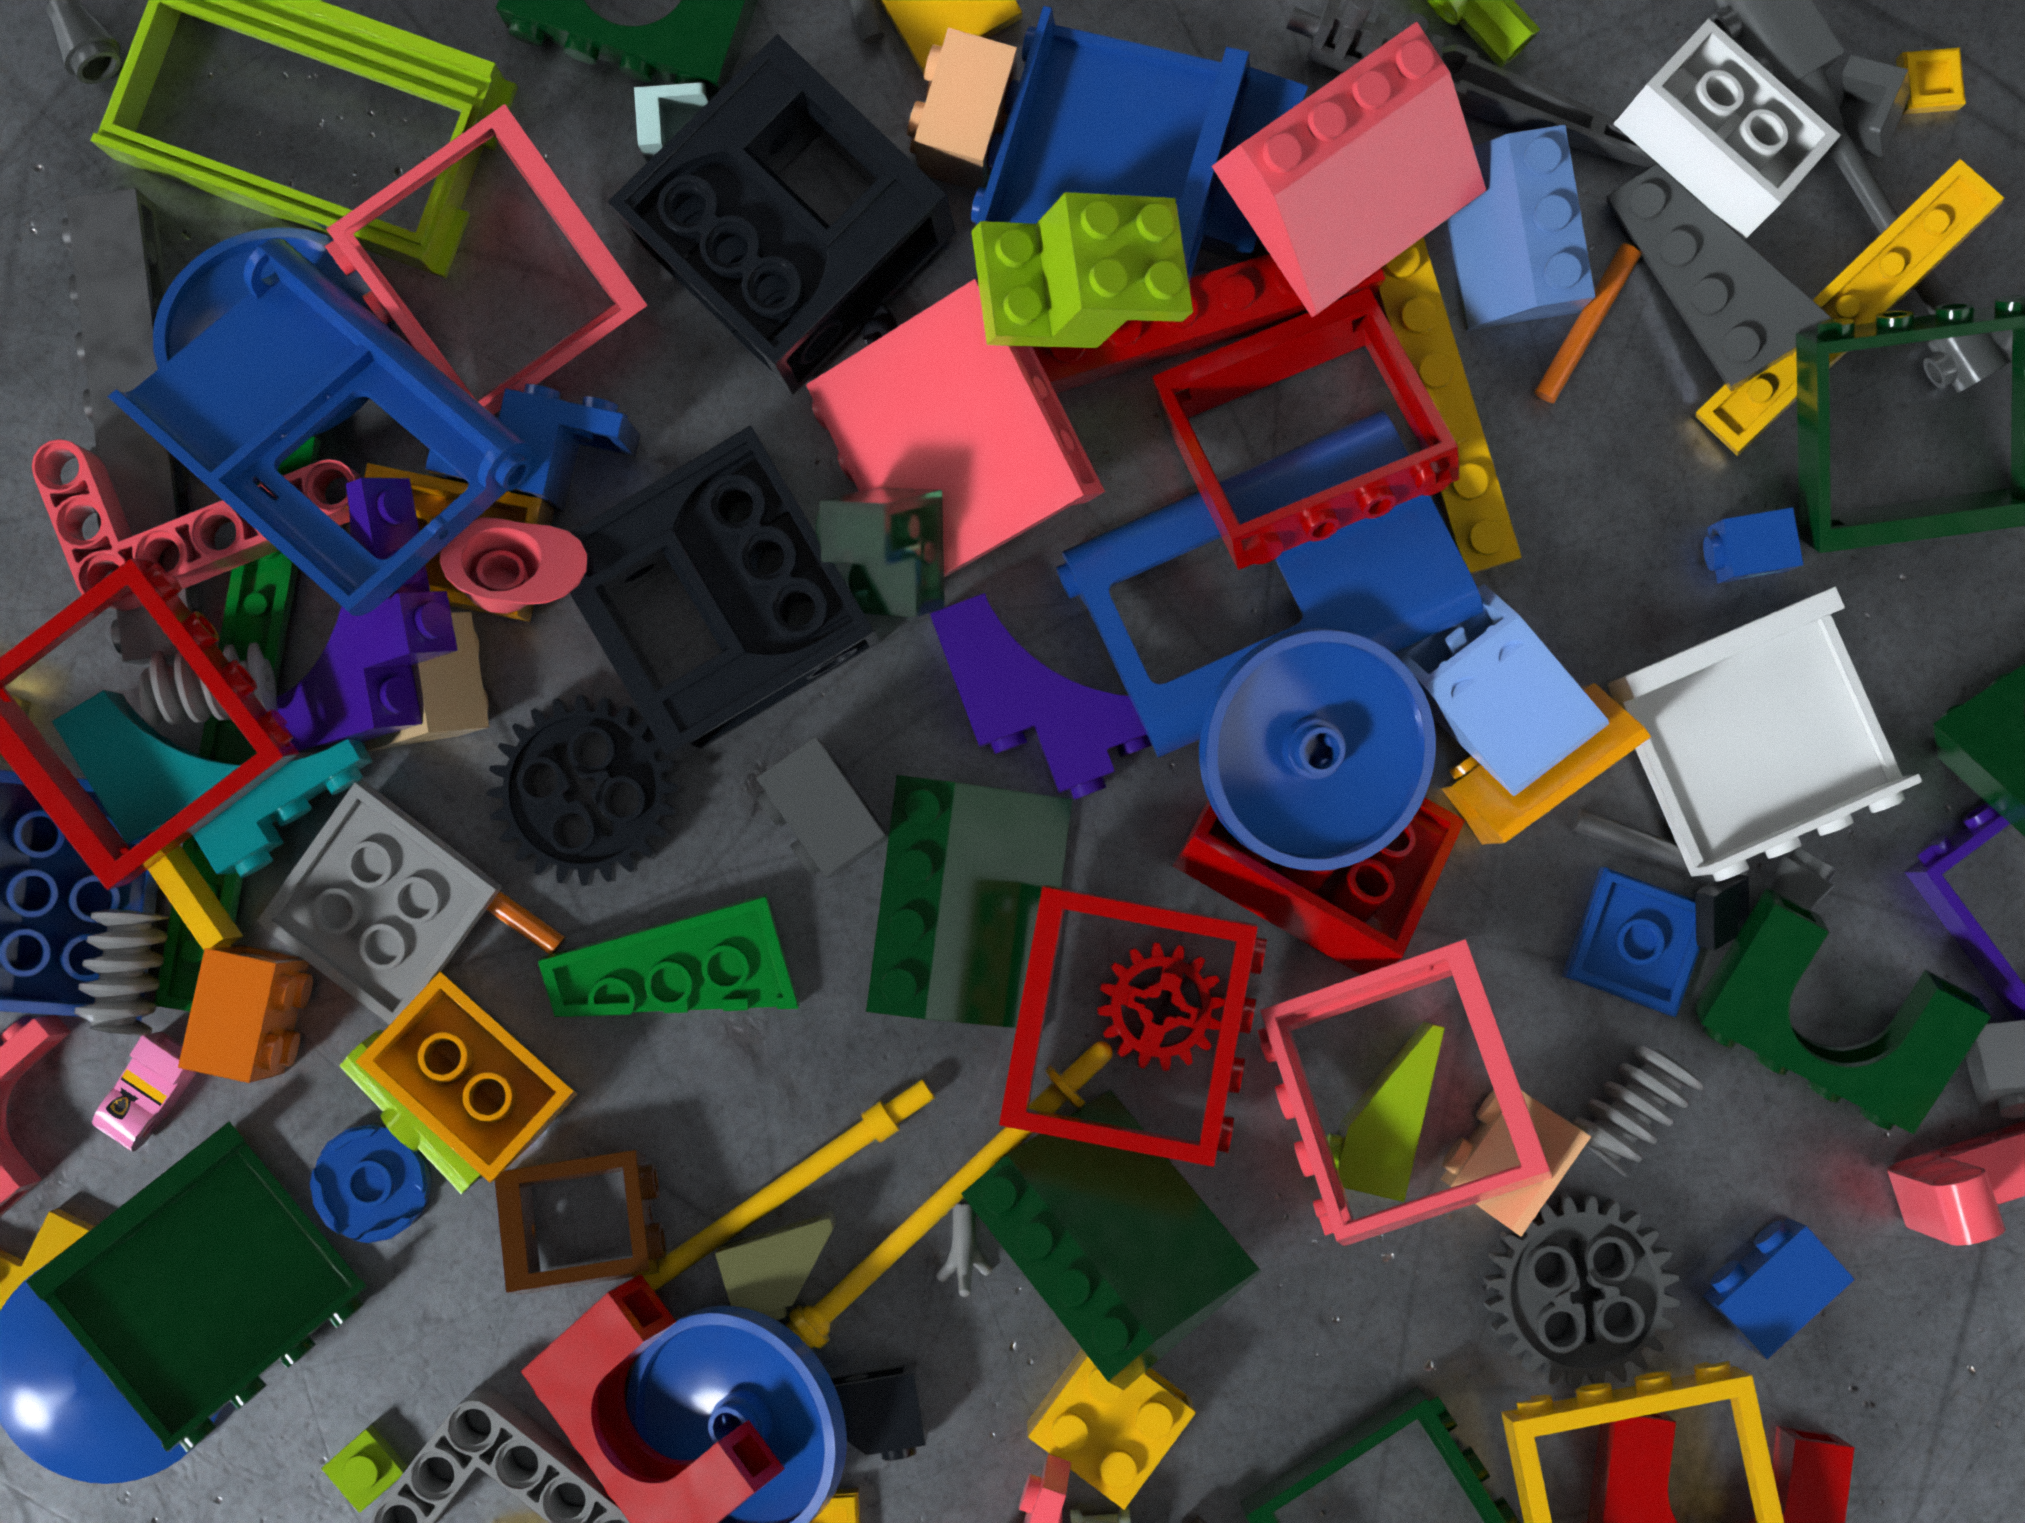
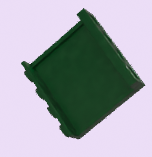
M230 1121L25 1281L38 1298L46 1302L162 1442L161 1446L166 1452H171L179 1444L186 1452H189L217 1428L211 1420L214 1415L230 1402L239 1410L267 1387L266 1383L261 1379L262 1375L279 1361L288 1369L316 1346V1343L310 1337L327 1321H330L335 1328L339 1327L365 1305L358 1296L367 1289V1285L363 1280L359 1279L246 1144L245 1139Z

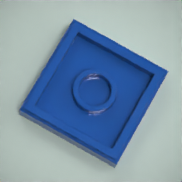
M1600 867L1561 976L1668 1016L1677 1017L1701 948L1697 946L1695 900L1612 869Z

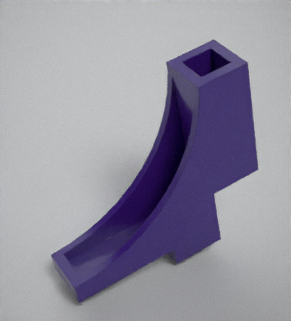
M359 478L346 483L350 515V536L374 557L382 560L390 558L419 532L410 478ZM426 565L420 568L383 603L369 613L353 616L341 606L336 625L317 662L308 674L293 688L282 695L276 696L278 713L288 722L285 724V727L294 737L291 743L299 753L324 751L346 739L363 742L422 724L412 665L458 651L447 591L430 592Z
M985 593L930 613L935 631L980 749L991 745L994 754L1008 751L1027 743L1024 732L1034 729L1058 794L1071 790L1075 800L1107 788L1103 777L1115 772L1108 754L1109 750L1117 748L1120 757H1124L1152 746L1129 696L1099 691L1073 682L1035 659L1002 625L990 606Z

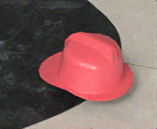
M482 517L475 519L441 550L440 565L445 577L458 590L465 592V595L477 607L491 613L507 614L518 611L529 604H546L565 597L580 584L587 572L588 556L581 541L567 530L548 525Z

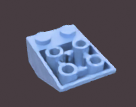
M1483 584L1478 588L1483 603L1482 614L1396 651L1393 654L1410 669L1418 680L1430 705L1433 719L1509 793L1516 796L1608 726L1609 721L1522 617Z

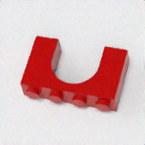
M642 1274L606 1293L523 1368L521 1373L534 1389L538 1399L544 1403L568 1436L572 1446L581 1454L604 1486L608 1496L617 1504L630 1523H720L785 1470V1468L749 1420L716 1442L699 1458L694 1460H676L666 1457L651 1448L637 1433L629 1418L625 1404L624 1389L628 1370L633 1361L647 1347L676 1323V1320Z
M1665 1412L1600 1424L1587 1523H1678L1672 1513L1668 1496L1676 1421ZM1777 1426L1772 1468L1784 1523H1845L1855 1447L1835 1434ZM1754 1517L1749 1523H1757L1756 1518Z

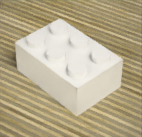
M1709 18L1646 84L1614 122L1616 127L1744 240L1788 197L1841 136Z

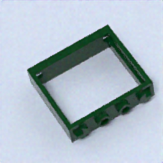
M2025 295L1998 297L1994 300V307L1974 309V305L1970 303L1942 304L1935 307L1934 315L1914 317V312L1887 311L1877 314L1876 322L1855 325V321L1852 319H1828L1819 321L1817 323V330L1796 333L1799 539L1817 552L1825 553L2025 526ZM2012 330L2010 488L1831 512L1829 354Z
M1417 1386L1240 1501L1249 1523H1281L1275 1511L1418 1419L1484 1523H1520V1521L1503 1496L1494 1502L1481 1484L1490 1478V1475L1471 1446L1460 1451L1449 1432L1458 1427L1439 1396L1428 1401Z

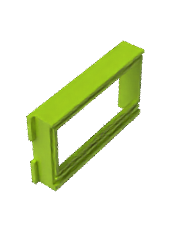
M148 0L98 133L93 132L90 141L117 161L332 237L326 228L351 212V209L136 132L182 12L459 111L461 113L450 142L505 104L510 110L518 86L516 83L505 80L494 62L321 0ZM493 136L436 177L416 232L375 219L356 232L354 236L367 251L447 279L470 217L469 212L462 210L461 206L483 148L495 151L498 143L497 139Z

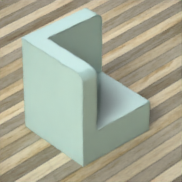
M704 83L634 87L637 140L646 162L711 100Z

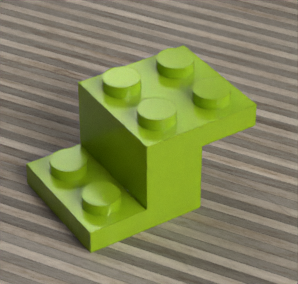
M1065 192L1036 224L980 221L971 231L987 345L1098 348L1127 320L1183 322L1193 313L1176 198Z

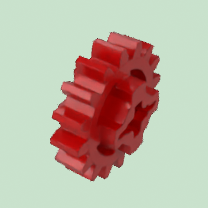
M1152 942L1150 956L1143 958L1136 948L1130 949L1129 956L1132 964L1125 968L1121 964L1113 962L1110 967L1118 976L1116 983H1100L1099 986L1101 991L1111 996L1110 1003L1096 1007L1098 1015L1112 1017L1113 1023L1109 1024L1102 1031L1105 1038L1120 1035L1123 1040L1118 1046L1117 1054L1124 1057L1135 1049L1138 1051L1137 1065L1143 1069L1148 1065L1151 1056L1158 1057L1163 1071L1170 1070L1171 1056L1179 1055L1187 1065L1192 1064L1193 1059L1190 1048L1196 1044L1200 1048L1209 1051L1212 1046L1204 1036L1207 1028L1220 1030L1221 1022L1211 1017L1212 1009L1224 1006L1225 999L1211 996L1209 989L1220 981L1218 976L1213 974L1202 977L1199 972L1203 968L1205 959L1197 956L1188 964L1183 961L1184 947L1178 944L1174 947L1170 956L1163 955V949L1159 942ZM1162 966L1155 981L1141 988L1129 984L1140 972L1152 967ZM1183 973L1192 981L1198 992L1200 1008L1188 1004L1180 990ZM1162 990L1169 991L1168 1000L1176 1008L1187 1012L1185 1016L1176 1013L1173 1015L1163 1014L1159 1022L1152 1021L1153 1012L1144 1003L1134 1000L1136 996L1145 999L1148 997L1158 998ZM1121 1005L1136 1010L1142 1022L1138 1038L1126 1027L1122 1017ZM1180 1025L1192 1028L1181 1040L1168 1045H1160L1166 1032Z

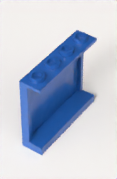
M1043 6L1037 27L1029 26L1026 31L1022 46V61L1026 63L1021 79H1013L1009 85L1005 101V114L1009 115L1004 133H996L991 142L988 167L992 169L987 188L979 187L976 191L972 204L971 221L975 222L976 225L980 221L1036 224L1065 192L1176 198L1187 276L1190 283L1220 183L1219 177L1211 166L1229 152L1250 82L1249 52L1226 47L1222 62L1055 25L1052 7Z

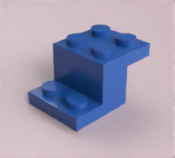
M525 384L524 392L505 388L498 419L532 449L531 471L527 479L516 489L508 490L507 492L541 498L556 511L564 512L579 445L636 457L641 435L627 419L628 416L618 412V404L590 396L583 397L582 405L561 400V393L559 391L536 384ZM429 450L425 470L438 478L469 484L442 459Z

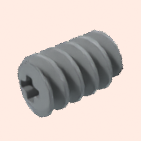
M249 643L246 660L240 661L234 645H225L223 655L229 662L232 660L238 661L255 680L258 688L253 693L267 711L270 709L277 710L275 676L269 660L264 659L258 643ZM178 649L175 653L174 666L168 667L162 651L152 652L150 667L144 669L139 680L140 710L145 722L149 726H159L164 719L170 724H182L187 717L194 722H206L211 714L218 720L231 719Z
M106 909L91 912V919L106 926L107 931L87 936L86 941L103 950L102 956L85 959L82 965L99 974L98 980L80 983L78 990L95 998L94 1004L75 1007L74 1014L91 1022L89 1029L125 1035L144 1036L152 1034V1028L137 1020L136 1017L152 1014L156 1010V1004L140 996V993L157 990L160 987V981L145 973L144 969L158 967L164 963V957L148 949V946L167 941L168 934L154 927L152 922L169 919L170 916L122 909Z
M1637 1046L1634 1049V1055L1642 1067L1641 1069L1629 1064H1621L1618 1068V1072L1626 1086L1612 1081H1607L1603 1085V1090L1611 1104L1596 1099H1591L1588 1103V1108L1596 1120L1595 1123L1581 1117H1576L1572 1121L1573 1125L1591 1136L1586 1145L1603 1161L1625 1177H1628L1620 1164L1619 1159L1625 1157L1639 1163L1643 1159L1634 1143L1638 1138L1654 1145L1659 1141L1649 1124L1652 1121H1656L1671 1127L1674 1123L1665 1108L1666 1104L1669 1102L1685 1109L1690 1105L1680 1088L1683 1085L1700 1091L1704 1088V1085L1692 1073L1659 1049L1655 1051L1645 1046Z

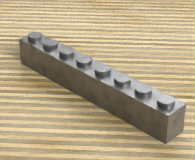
M136 188L67 197L68 217L63 218L61 224L64 243L68 251L73 255L75 275H70L68 285L73 305L80 312L82 332L76 334V350L81 364L87 369L89 389H85L83 392V407L88 421L94 426L96 446L92 447L90 451L100 457L104 463L133 536L194 512L188 468L107 397L116 389L120 392L133 390L158 370L153 351V329L157 310L166 293L156 205ZM97 512V522L100 529L101 518ZM176 544L165 548L160 555L159 564L166 572L175 568L179 561L180 553ZM116 567V568L112 569L111 571H109L106 576H108L110 573H112V572H113L114 570H116L118 567ZM203 582L182 589L177 594L191 613L198 611L207 618ZM143 605L127 611L116 610L117 619L112 621L111 636L115 650L118 654H122L123 662L142 667L150 666L153 651H162L167 663L174 662L177 648Z

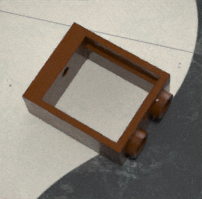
M632 1150L505 1170L495 1179L506 1293L523 1295L631 1278L639 1274L644 1276L660 1273L658 1259L666 1258V1238L662 1222L654 1223L651 1203V1199L659 1198V1179L655 1163H647L646 1155L641 1152ZM623 1171L633 1257L541 1272L532 1186Z

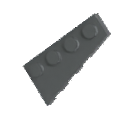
M1659 164L1654 165L1606 196L1608 205L1636 248L1641 252L1649 268L1730 391H1733L1795 353L1796 333L1817 330V323L1819 321L1833 319Z

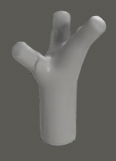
M957 1204L953 1208V1240L946 1263L937 1272L936 1277L941 1282H945L957 1269L959 1294L962 1297H968L971 1294L973 1265L985 1276L989 1275L993 1268L984 1259L977 1245L976 1212L970 1204Z

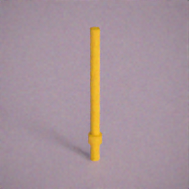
M921 1079L888 1103L884 1104L880 1100L861 1113L862 1121L668 1253L666 1258L658 1260L660 1273L644 1275L643 1277L655 1292L875 1139L882 1143L900 1130L898 1125L900 1122L936 1098L925 1080Z

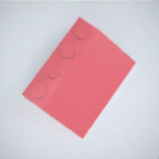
M1418 22L1406 28L1238 145L1211 166L1311 317L1327 308L1486 191L1451 73Z

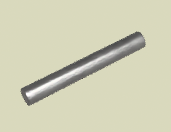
M1581 808L1577 812L1572 827L1574 831L1688 871L1676 842ZM1747 870L1745 872L1740 873V875L1746 876ZM1710 874V875H1701V876H1703V877H1706V878H1708V879H1711V880H1714V881H1715V879H1714V877H1713L1712 874Z

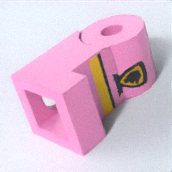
M162 1031L141 1036L129 1055L132 1057L130 1063L114 1088L98 1107L93 1117L92 1125L130 1151L134 1152L139 1149L153 1134L162 1119L168 1116L197 1073L178 1068L183 1045Z

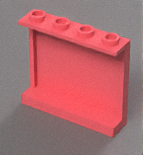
M978 279L968 282L806 384L813 399V413L821 426L829 431L839 451V465L847 478L855 483L865 503V517L872 529L881 535L891 555L889 561L892 572L898 581L907 587L910 594L937 588L941 585V579L1072 505L1087 503L1105 492L1033 347L987 345Z

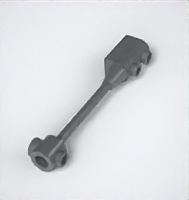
M1714 0L1719 10L1711 15V21L1734 41L1738 39L1747 53L1841 135L1829 148V152L1879 233L1882 234L1899 216L1843 127L1844 120L1825 71L1844 53V50L1813 0ZM1933 270L1914 288L1930 315L1935 314L1936 306L1952 303ZM2012 330L1929 340L1927 345L1933 354L1923 361V367L1928 378L1936 387L1941 389L1952 384L1957 393L1974 385L2011 362L2008 356L2012 354Z

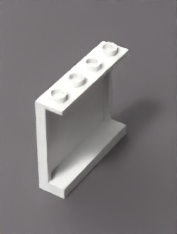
M1836 586L1606 683L1613 699L1641 723L1651 735V738L1635 748L1691 877L1712 874L1715 881L1718 882L1736 876L1749 869L1746 859L1764 851L1768 859L1793 851L1802 846L1798 836L1816 828L1820 836L1843 829L1854 823L1850 813L1869 806L1871 813L1893 807L1906 800L1902 792L1903 790L1922 782L1919 774L1902 776L1831 614L1845 608Z

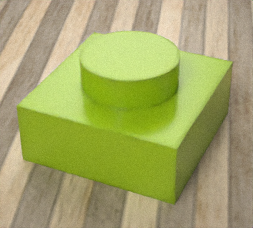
M371 1424L321 1469L358 1513H361L394 1484L408 1466Z

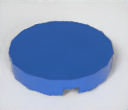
M378 1123L351 1127L328 1141L320 1152L321 1155L317 1159L316 1167L312 1171L310 1188L313 1205L325 1225L338 1234L342 1233L348 1238H353L354 1241L364 1243L391 1239L413 1225L428 1204L432 1185L429 1161L420 1150L413 1151L409 1149L385 1125Z

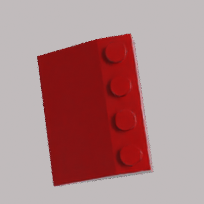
M1424 798L1408 826L1389 845L1373 856L1343 868L1308 871L1282 866L1249 850L1228 832L1218 819L1208 800L1172 867L1363 975L1395 964L1403 957L1465 820L1431 800Z

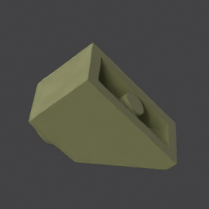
M834 1210L721 1245L715 1255L730 1305L748 1308L763 1313L775 1320L787 1316L786 1307L794 1304L836 1225L837 1220Z

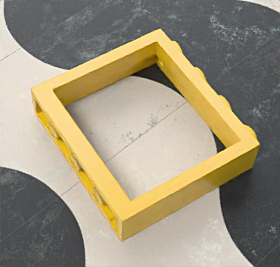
M1730 1361L1715 1364L1703 1362L1693 1366L1695 1374L1672 1378L1670 1372H1651L1636 1376L1634 1378L1636 1386L1612 1390L1610 1383H1596L1575 1389V1398L1553 1402L1551 1395L1530 1396L1531 1400L1516 1402L1517 1409L1503 1411L1501 1414L1524 1523H1552L1535 1437L1726 1399L1731 1401L1756 1522L1784 1523L1753 1376L1736 1366L1731 1367Z

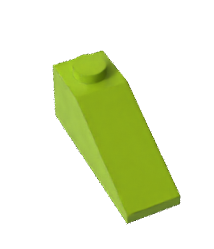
M1423 1021L1340 1121L1338 1134H1328L1327 1140L1344 1188L1405 1202L1445 1027Z

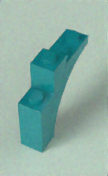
M102 690L52 721L126 844L137 845L241 766L209 759L179 746L163 736L155 728L149 726L128 703L122 693ZM346 739L327 750L290 761L193 834L216 874H234L238 872L241 878L249 876L271 863L273 858L269 852L284 843L272 824L274 821L277 820L280 826L287 825L308 813L312 809L308 801L328 789L331 795H335L350 788L355 782L363 778L359 770L373 762L361 741Z

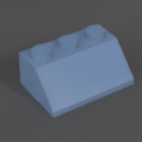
M1566 125L1509 133L1474 146L1486 191L1447 219L1466 331L1580 313L1595 298Z

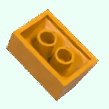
M1591 683L1581 688L1606 716L1609 725L1516 796L1509 793L1471 755H1468L1448 770L1454 779L1441 789L1482 845L1506 843L1651 738V735L1641 723L1596 683Z
M441 972L426 985L355 1061L489 1183H492L535 1142L578 1095Z

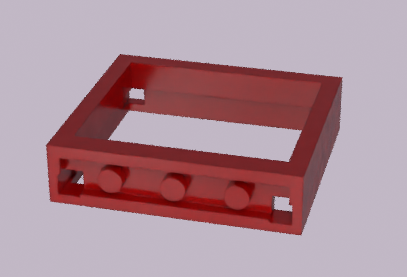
M1370 288L1333 302L1313 317H1311L1309 312L1152 376L1159 410L1237 570L1252 564L1271 562L1286 550L1308 541L1317 542L1325 540L1335 534L1340 528L1364 518L1374 519L1381 517L1396 505L1421 495L1430 496L1437 494L1450 483L1459 480L1458 446ZM1361 317L1360 320L1352 323L1353 320ZM1366 346L1422 450L1240 525L1188 418ZM1187 389L1185 392L1174 395V393Z
M130 558L0 657V754L107 890L129 884L300 754L291 743L294 737L285 727V724L288 722L276 710L270 709L267 711L253 692L258 687L251 674L238 661L232 660L229 662L215 643L220 640V637L213 625L200 612L194 611L191 613L177 594L182 591V587L176 577H170L159 562L153 564L151 560ZM132 590L253 746L257 754L130 849L6 690L5 686Z
M1044 885L1041 891L999 1126L1214 1167L1217 1151L1229 1152L1234 1117L1224 1116L1228 1092L1239 1094L1244 1072L1245 1058L1235 1056L1238 1034H1250L1253 1023L1256 999L1245 997L1249 974L1261 975L1267 939L1256 938L1257 924ZM1065 909L1236 941L1199 1141L1029 1109Z

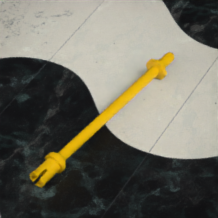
M1104 1041L1094 1043L1062 1074L1049 1065L1045 1069V1073L1052 1083L1029 1104V1109L1055 1113L1067 1100L1077 1108L1083 1107L1086 1102L1077 1091L1110 1061L1113 1054L1110 1044ZM1004 1127L815 1306L806 1305L802 1307L798 1305L789 1313L791 1320L785 1326L799 1336L811 1349L814 1346L821 1349L830 1340L828 1336L830 1323L964 1198L961 1194L1004 1156L1020 1146L1033 1132Z

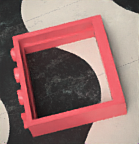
M505 104L326 228L334 240L325 246L346 276L357 270L370 287L371 291L362 297L376 317L385 325L394 320L408 338L406 342L474 398L354 234L493 136L497 139L614 304L476 400L493 415L501 410L505 388L524 392L525 384L537 385L648 306Z
M1466 939L1260 1010L1265 1024V1028L1257 1030L1261 1041L1260 1046L1267 1063L1274 1061L1278 1063L1284 1083L1276 1085L1275 1091L1286 1120L1296 1118L1303 1140L1295 1142L1294 1148L1304 1176L1315 1175L1322 1198L1314 1200L1313 1206L1325 1236L1334 1233L1336 1241L1343 1246H1347L1553 1178ZM1453 976L1521 1165L1354 1220L1291 1031Z

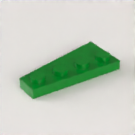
M767 893L543 956L538 960L554 1017L631 1015L632 1012L651 1011L688 1013L689 1010L707 1009L744 1011L749 1008L777 1007V1009L799 1008V1001Z

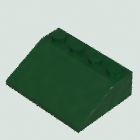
M896 775L866 1012L926 1020L1017 1028L1042 887L1050 885L1061 888L1072 799Z
M1111 1090L1069 1115V1117L1145 1131ZM1039 1134L1004 1156L961 1193L1104 1378L1122 1390L1131 1385L1262 1272L1171 1161L1165 1157Z

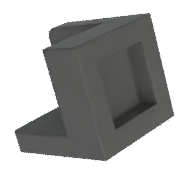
M1850 55L1841 75L1844 98L1839 109L1844 120L1843 127L1859 152L1883 158L1910 97L1908 69Z

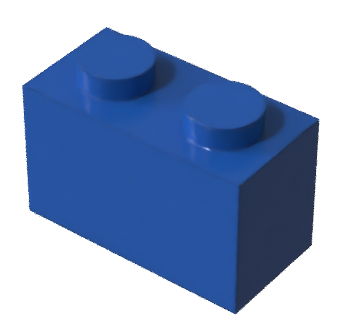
M1787 1218L1783 1223L1778 1220L1766 1226L1754 1239L1753 1243L1756 1247L1740 1262L1733 1260L1722 1266L1710 1280L1712 1287L1702 1296L1746 1346L1766 1360L1855 1280L1806 1225Z

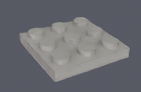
M361 780L352 785L256 923L390 1025L439 972H442L503 886L364 780Z

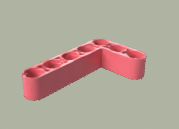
M62 439L51 440L43 444L33 457V477L77 588L82 595L103 580L109 571L120 567L130 558L151 560L155 564L159 562L160 555L164 549L174 544L179 548V561L175 568L166 573L170 577H176L182 589L279 551L223 500L133 536L107 469L100 457L71 441ZM77 458L79 463L77 476L68 484H63L60 476L62 467L69 460ZM332 459L318 461L283 475L285 479L339 526L350 522L348 496L346 495L337 504L329 505L325 497L326 488L336 478L345 477L349 483L356 479L364 478L341 461ZM98 512L101 518L100 530L94 537L85 540L82 532L83 523L88 516ZM233 522L236 528L235 540L226 549L218 550L215 545L217 530L223 524ZM131 590L109 608L127 611L138 608L143 604Z
M2025 1121L1923 1153L1889 1166L1887 1172L1905 1226L1956 1246L1984 1242L2003 1234L2006 1228L1998 1205L2025 1196Z

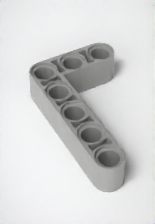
M479 1389L471 1392L448 1414L377 1506L371 1523H398L395 1520L393 1508L395 1505H405L415 1513L417 1523H435L475 1470L480 1468L548 1523H605L610 1520H621L625 1523H630L617 1504L608 1496L604 1486L581 1456L502 1394L492 1389ZM479 1409L485 1412L491 1422V1432L478 1434L472 1431L466 1421L467 1410ZM526 1446L532 1449L538 1458V1468L534 1470L520 1468L514 1462L512 1456L513 1447ZM442 1457L448 1460L454 1470V1480L442 1481L436 1478L430 1469V1458ZM563 1483L578 1485L584 1492L585 1504L579 1507L566 1504L560 1497L559 1485Z

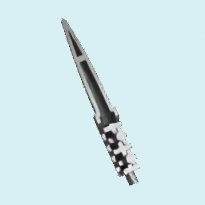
M1328 0L1321 16L1294 6L1286 25V29L1313 39L1307 59L1343 73L1415 22L1419 23L1425 33L1428 28V21L1421 14L1412 13L1407 16L1399 33L1387 29L1391 18L1390 15L1380 12L1375 23L1366 21L1373 7V0H1349L1345 11L1338 9L1341 0ZM1435 33L1432 36L1430 42L1451 73L1463 112L1520 132L1566 125L1569 147L1648 168L1658 164L1614 125L1615 119L1555 90L1477 58L1478 52L1458 44L1442 47L1445 37Z

